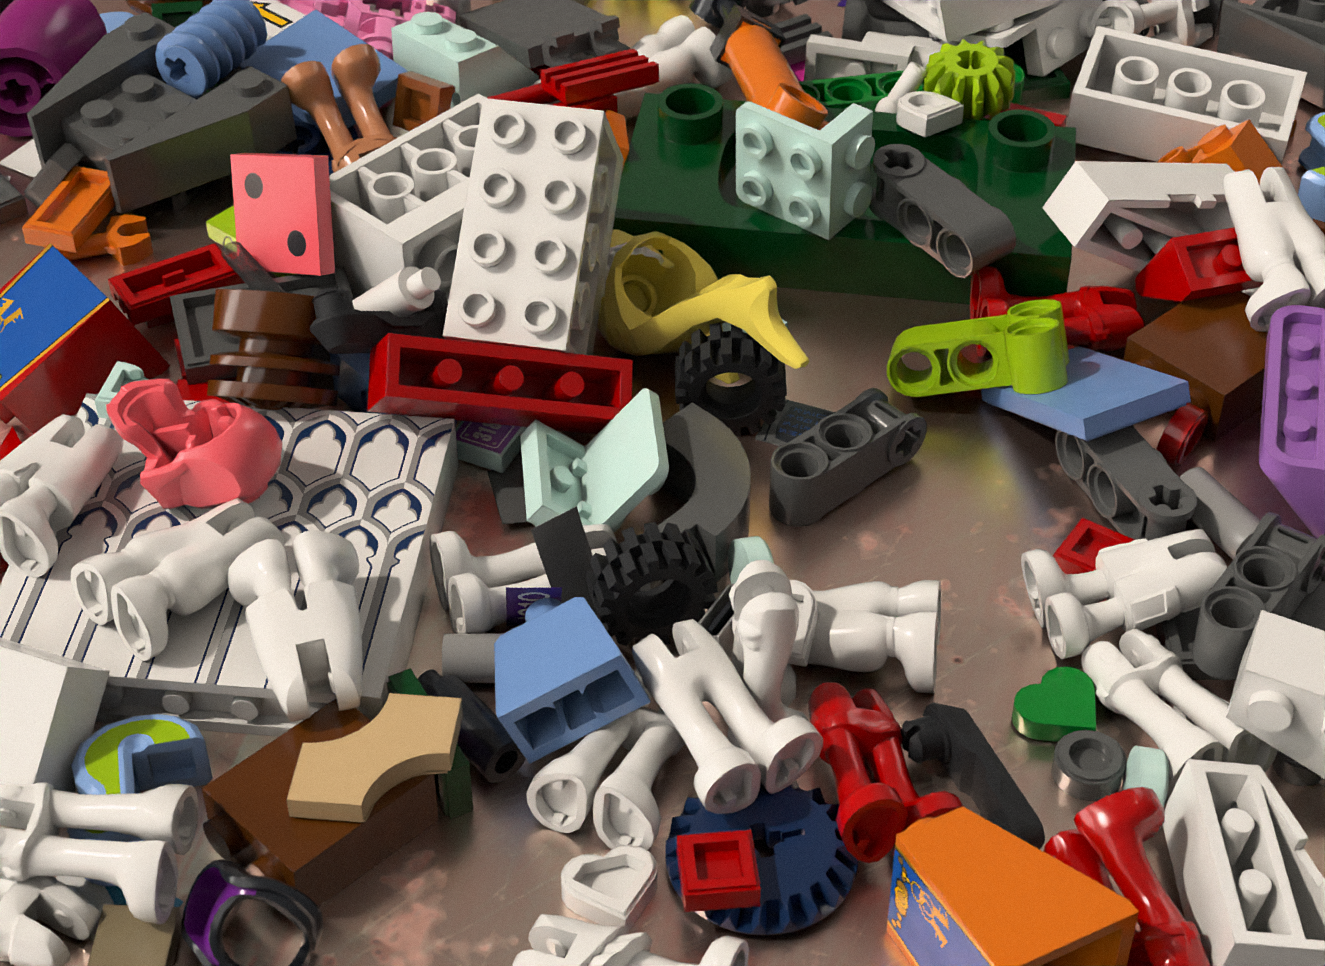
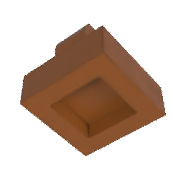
M412 71L398 74L392 125L411 131L451 109L452 94L455 93V86Z

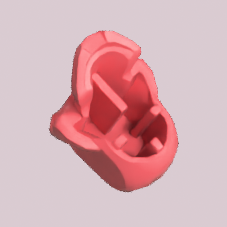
M170 379L130 382L121 386L116 396L109 404H106L109 419L118 434L127 442L135 445L147 457L145 469L140 473V484L159 502L163 509H172L185 505L203 509L222 505L236 498L249 504L258 499L267 490L268 482L280 466L283 443L276 428L263 415L241 404H225L216 399H210L197 403L190 410L182 400L177 385Z

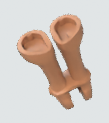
M369 44L352 45L342 50L334 58L331 65L334 83L347 103L363 136L362 139L353 140L335 100L330 77L321 62L307 61L299 63L290 68L281 79V82L288 85L291 103L307 111L323 134L333 158L332 170L334 173L396 139L385 124L374 98L372 89L381 71V66L375 48Z

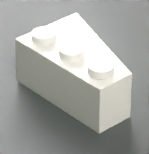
M1076 161L1042 208L1075 248L1140 272L1171 238L1234 227L1223 188L1224 177L1234 171L1228 164Z
M1261 610L1241 660L1226 718L1324 779L1325 631Z
M1188 759L1164 808L1165 822L1163 829L1185 920L1193 922L1197 931L1201 934V942L1210 965L1325 966V878H1323L1304 849L1309 839L1260 765Z

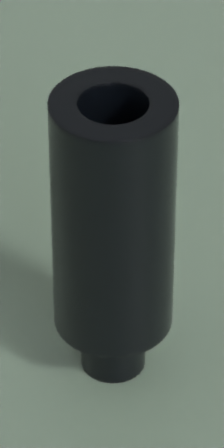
M433 669L425 671L418 677V681L428 696L462 699L463 718L457 744L470 763L489 782H503L512 777L521 768L526 758L503 727L497 715L459 677L455 675L442 677Z

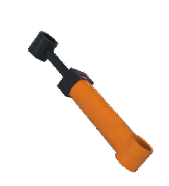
M692 0L689 5L690 10L705 22L721 29L709 50L716 62L732 70L748 102L758 104L819 131L829 123L824 120L828 110L818 100L804 92L780 50L786 38L778 26L744 9L749 0Z

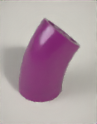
M14 0L0 14V134L12 137L33 136L27 113L107 34L105 24L90 0Z

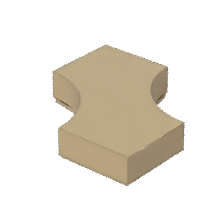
M389 693L388 699L380 713L360 730L331 741L302 743L287 796L289 817L366 822L375 803L394 786L417 776L443 774L451 771L463 718L462 699Z

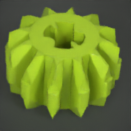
M962 39L957 46L948 43L942 44L940 52L929 56V62L926 65L927 76L924 78V91L938 93L960 102V104L964 105L963 119L980 120V118H986L991 120L1000 111L1009 109L1010 102L1014 97L1016 72L1014 60L1004 56L1002 47L988 48L986 47L985 40L977 44H969L965 39Z

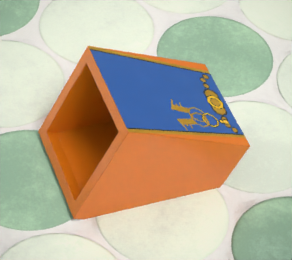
M964 806L936 818L927 817L920 819L910 825L904 832L896 834L886 931L911 966H1127L1139 911L1125 897Z

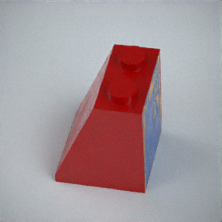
M51 243L0 289V419L5 424L16 417L34 434L62 414L69 416L77 414L86 393L99 394L117 361L138 366L143 370L144 377L149 380L161 375L170 367V364L114 303Z

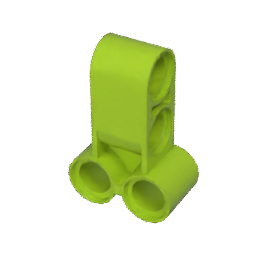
M1052 299L1032 300L1014 305L1008 309L1006 315L916 326L906 329L897 336L887 363L888 380L897 392L910 397L1012 385L1015 392L1020 394H1041L1060 389L1068 382L1066 366L1070 362L1062 304L1060 301ZM977 344L986 347L992 357L983 363H973L962 355L961 350L965 346ZM910 352H918L930 360L931 366L922 371L913 370L903 363L901 357Z

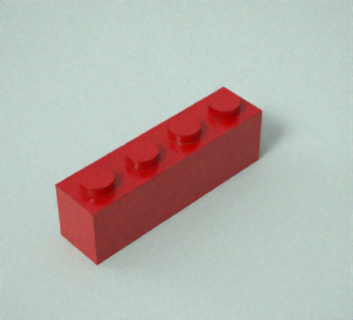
M388 333L370 350L367 412L448 418L458 421L528 427L536 419L554 430L598 434L632 400L633 360Z

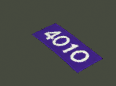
M506 587L507 626L526 623L525 612L536 600L554 598L561 602L562 587Z

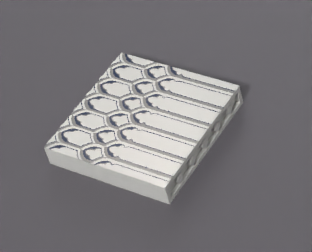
M86 393L76 417L83 421L85 433L95 424H102L116 430L110 419L98 417L95 399L98 394ZM183 400L187 408L190 410H192L197 403L201 402ZM283 407L280 410L251 408L263 415L276 428L283 444L280 466L268 482L267 490L258 499L249 503V505L253 507L255 517H266L285 537L284 548L290 567L291 590H293L298 610H305L307 604L304 586L298 576L293 553V542L296 536L305 531L329 532L352 542L357 551L360 563L359 574L352 585L356 590L360 615L363 671L360 706L356 708L372 721L380 713L388 699L386 685L388 676L404 671L407 667L432 571L429 549L431 534L442 532L459 467L455 419ZM123 439V449L117 461L71 525L59 531L52 529L58 543V558L54 565L38 578L20 574L10 565L8 566L0 584V638L110 671L95 722L115 723L134 716L163 714L178 716L197 725L199 730L281 736L305 719L290 721L282 709L258 657L245 615L246 607L233 599L229 587L206 606L191 615L181 616L168 609L166 612L168 625V642L166 647L160 654L146 661H141L126 648L118 634L114 619L99 625L86 615L77 601L71 583V569L76 564L93 555L120 552L129 541L139 535L185 524L218 507L213 506L201 509L185 505L172 509H163L159 502L140 484V473L145 469L147 457L135 445ZM330 684L309 689L310 696L307 701L310 716L336 699L335 693L331 691Z

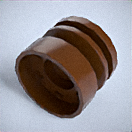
M216 289L212 331L239 339V351L211 354L209 365L237 368L236 381L208 380L207 396H217L231 403L266 410H280L283 407L315 409L323 406H337L338 391L310 388L311 374L340 375L339 365L313 358L314 346L322 345L310 331V325L317 319L314 304L312 303L314 296L260 290Z

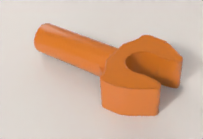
M129 214L110 217V222L106 227L107 230L103 233L90 235L76 253L58 250L69 261L112 254V257L119 261L122 266L138 263L153 254L146 218Z

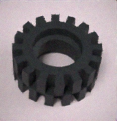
M720 322L710 324L709 336H706L699 329L691 334L692 344L684 340L679 348V356H676L675 397L676 404L680 405V410L694 403L723 422L736 437H741V427L747 426L750 433L753 434L761 431L760 419L768 425L777 419L776 410L783 411L786 404L785 396H787L786 371L783 362L779 361L748 333L742 332L741 328L732 324L731 331H722ZM723 373H740L752 378L751 381L735 387L719 386L709 381L714 376Z
M656 522L644 523L643 534L636 535L633 527L622 531L625 541L618 544L613 538H610L602 544L606 556L595 553L590 560L593 570H587L586 581L589 586L587 588L600 622L611 637L615 635L617 643L627 646L632 639L637 644L652 633L658 636L665 645L670 644L668 635L673 633V624L690 619L699 622L705 615L704 609H709L716 601L714 593H718L717 583L699 540L696 541L692 532L685 529L680 533L677 524L668 522L663 531L660 532ZM668 579L656 588L643 592H636L638 589H640L648 583L657 580Z

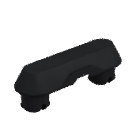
M334 287L326 288L317 292L312 299L317 319L310 325V331L327 351L332 354L370 353V350L388 333L445 339L443 337V330L448 307L447 294L437 289L434 291V300L429 307L422 311H417L409 317H397L390 311L356 310L353 306L350 291L343 287L338 289Z
M933 702L926 706L923 717L912 721H904L901 728L903 738L901 745L908 752L909 759L922 764L924 761L937 758L958 790L971 796L980 810L981 817L1034 847L1041 849L1045 843V833L1039 817L965 709Z

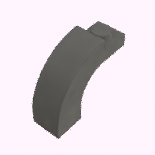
M691 403L663 422L669 471L662 488L676 496L685 505L657 526L659 531L662 532L668 522L677 524L680 533L685 529L692 532L696 541L699 540L717 583L729 572L728 550L730 543L733 539L745 538L749 534L750 463L745 449L735 434L712 414ZM662 579L648 583L640 589H638L636 592H643L656 588L668 579Z

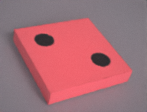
M267 153L230 154L236 242L241 243L266 272L318 276L335 273L328 156Z

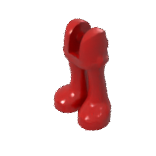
M986 266L972 274L970 319L1006 315L1009 308L1027 301L1040 299L1057 300L1062 304L1067 345L1081 346L1093 351H1118L1120 348H1126L1127 338L1144 327V320L1137 311L1135 296L1129 289L1087 285L1080 287L1079 291L1042 297H1024L1009 294L1005 290L1003 277L994 266ZM976 344L979 357H992L986 347Z
M825 682L814 689L808 702L810 723L814 725L823 737V747L819 757L827 764H830L839 801L836 818L839 833L846 850L857 860L865 863L878 862L890 850L894 859L896 834L904 832L910 825L920 819L927 817L936 818L963 806L955 794L947 791L934 792L921 797L917 794L909 776L901 746L903 741L901 726L895 720L884 699L875 689H862L853 698H851L845 687L837 683ZM867 769H869L873 777L874 783H871L866 772Z
M1145 787L1128 788L1108 795L1086 806L1075 815L1073 821L1077 829L1061 831L1049 839L1043 852L1115 892L1109 878L1111 875L1124 897L1139 911L1137 922L1140 931L1137 932L1135 928L1127 966H1211L1201 942V934L1197 931L1193 922L1184 919L1181 912L1168 896L1145 853L1143 842L1154 837L1165 822L1164 808L1153 789Z

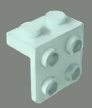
M745 102L736 110V193L738 197L751 206L830 240L855 217L862 216L871 202L873 191L869 185L870 163L875 148V140L872 137L873 111L853 103L819 131L753 102Z
M648 388L642 389L586 446L536 419L520 435L527 521L534 524L535 527L577 506L583 525L606 524L615 532L620 528L626 516L648 495L656 493L662 487L668 475L669 462L659 396Z

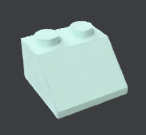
M421 12L415 14L411 20L391 28L393 61L408 70V72L412 71L454 85L455 93L452 94L451 108L476 94L490 97L531 86L539 80L537 74L498 45L476 35L472 30L464 29L444 19L438 13Z

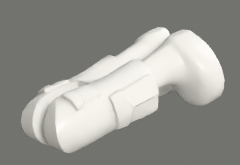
M1203 529L1183 531L1149 541L1147 539H1138L1130 543L1100 549L1095 561L1096 570L1080 574L1064 573L1054 557L1043 549L1031 550L1023 553L1021 556L1023 577L1036 618L1041 628L1047 627L1050 644L1055 654L1061 659L1083 653L1093 640L1116 628L1122 627L1125 632L1136 628L1141 631L1165 620H1170L1179 615L1180 612L1184 613L1201 607L1204 595L1211 590L1228 568L1222 557L1215 553L1214 545Z

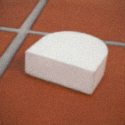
M910 92L898 100L896 121L901 127L923 137H928L961 124L964 105L934 92Z

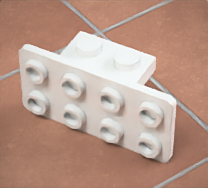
M1059 0L1057 4L953 41L961 42L962 39H965L969 44H977L985 40L986 47L998 46L1004 48L1022 38L1027 74L1044 77L1089 48L1092 41L1090 23L1094 12L1103 0ZM929 32V36L931 38L940 39L939 37Z

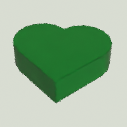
M1068 666L1049 670L1042 677L1041 684H1030L1021 688L1016 693L1012 711L1013 726L1019 733L1028 738L1059 742L1062 737L1074 731H1096L1095 687L1092 679L1083 671Z

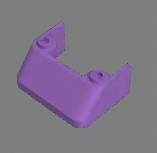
M1289 305L1279 308L1273 313L1267 334L1259 465L1315 538L1325 534V308Z

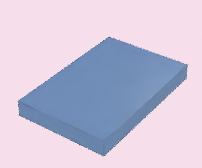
M315 9L266 41L264 45L257 47L256 52L249 59L244 60L239 67L243 69L246 66H251L281 81L284 74L299 63L307 61L321 62L330 77L337 106L347 129L356 124V121L334 83L331 65L334 58L342 50L352 45L367 43ZM376 50L380 60L381 71L372 90L379 108L396 96L398 74L408 72V70ZM291 103L292 112L295 116L304 122L314 125L320 131L316 122L307 111Z
M1081 346L1068 350L1070 359L1066 366L1068 382L1060 389L1041 394H1020L1013 390L1012 385L981 389L982 401L1085 441L1093 440L1164 414L1191 402L1187 380Z

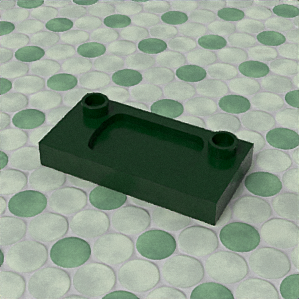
M695 83L674 85L665 89L661 94H644L629 146V153L621 174L613 230H621L632 236L657 231L677 239L697 252L712 267L718 280L729 274H741L748 278H760L770 275L779 288L970 305L972 274L966 278H958L951 274L942 263L921 247L913 245L900 231L888 222L875 216L869 206L862 216L855 217L830 240H827L740 200L736 193V110L748 101L723 99L717 90ZM826 108L828 114L824 120L831 122L846 109ZM1009 110L997 114L990 121L962 119L961 124L928 137H923L901 127L896 121L897 113L873 111L872 137L875 140V148L870 163L869 183L872 190L876 188L877 174L873 170L872 162L873 156L878 149L890 144H903L919 150L926 159L951 177L960 180L970 191L991 206L1000 209L1009 218L1016 234L1015 248L1007 256L988 265L998 269L1003 277L1005 290L1009 294L1024 297H1042L1067 293L1072 259V244L1042 207L1075 163L1076 128L1055 126L1049 118L1037 112Z

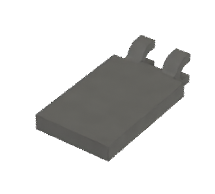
M504 0L459 14L462 28L472 30L476 35L498 45L529 68L543 64L552 68L577 62L571 55L586 50L595 52L598 57L624 51V48L615 42L619 40V17L614 15L606 16L573 0Z

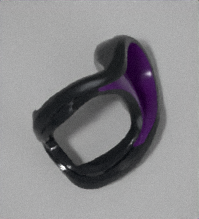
M215 860L202 869L196 877L186 900L181 922V934L203 966H241L227 954L222 936L235 918L243 900L246 899L258 900L274 907L303 933L301 946L289 966H308L311 952L315 951L318 947L324 925L321 909L311 898L280 880L250 875L247 868L232 861Z

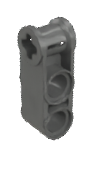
M890 144L881 147L875 152L872 166L877 174L876 188L872 190V199L869 204L870 210L875 216L885 220L900 231L913 245L921 247L942 263L951 274L958 278H966L1007 256L1014 250L1016 234L1009 218L1000 209L991 206L970 191L960 180L951 177L926 159L919 150L908 145Z
M878 388L865 390L854 401L834 414L824 417L817 425L792 441L779 446L773 452L770 465L769 509L771 515L777 521L795 527L809 526L818 522L826 513L850 497L862 492L869 484L896 466L907 463L917 453L925 439L927 422L917 413L905 414L889 404L886 394Z
M1133 425L1090 441H1085L1057 430L1055 447L1064 472L1068 477L1077 482L1092 500L1097 511L1104 518H1107L1120 534L1135 540L1147 539L1149 541L1186 530L1187 520L1196 512L1197 496L1194 490L1179 478L1167 464L1162 454L1155 448H1152Z
M1267 512L1262 517L1252 537L1235 556V559L1211 590L1204 595L1192 651L1193 660L1201 671L1221 680H1236L1242 657L1261 610L1290 619L1307 594L1312 593L1319 585L1325 574V534L1315 538L1282 524L1281 516L1273 512Z

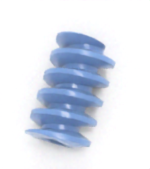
M213 0L159 41L155 56L162 79L166 84L194 99L201 97L207 89L212 88L220 79L225 78L232 69H236L244 60L249 59L256 52L257 47L266 43V23L260 11L250 0Z

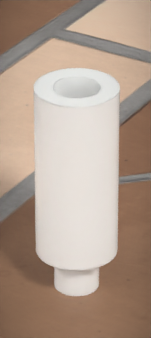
M412 266L405 267L352 300L354 309L360 311H390L397 317H409L432 304L434 291L439 289L441 280L438 273L431 267H425L422 270Z

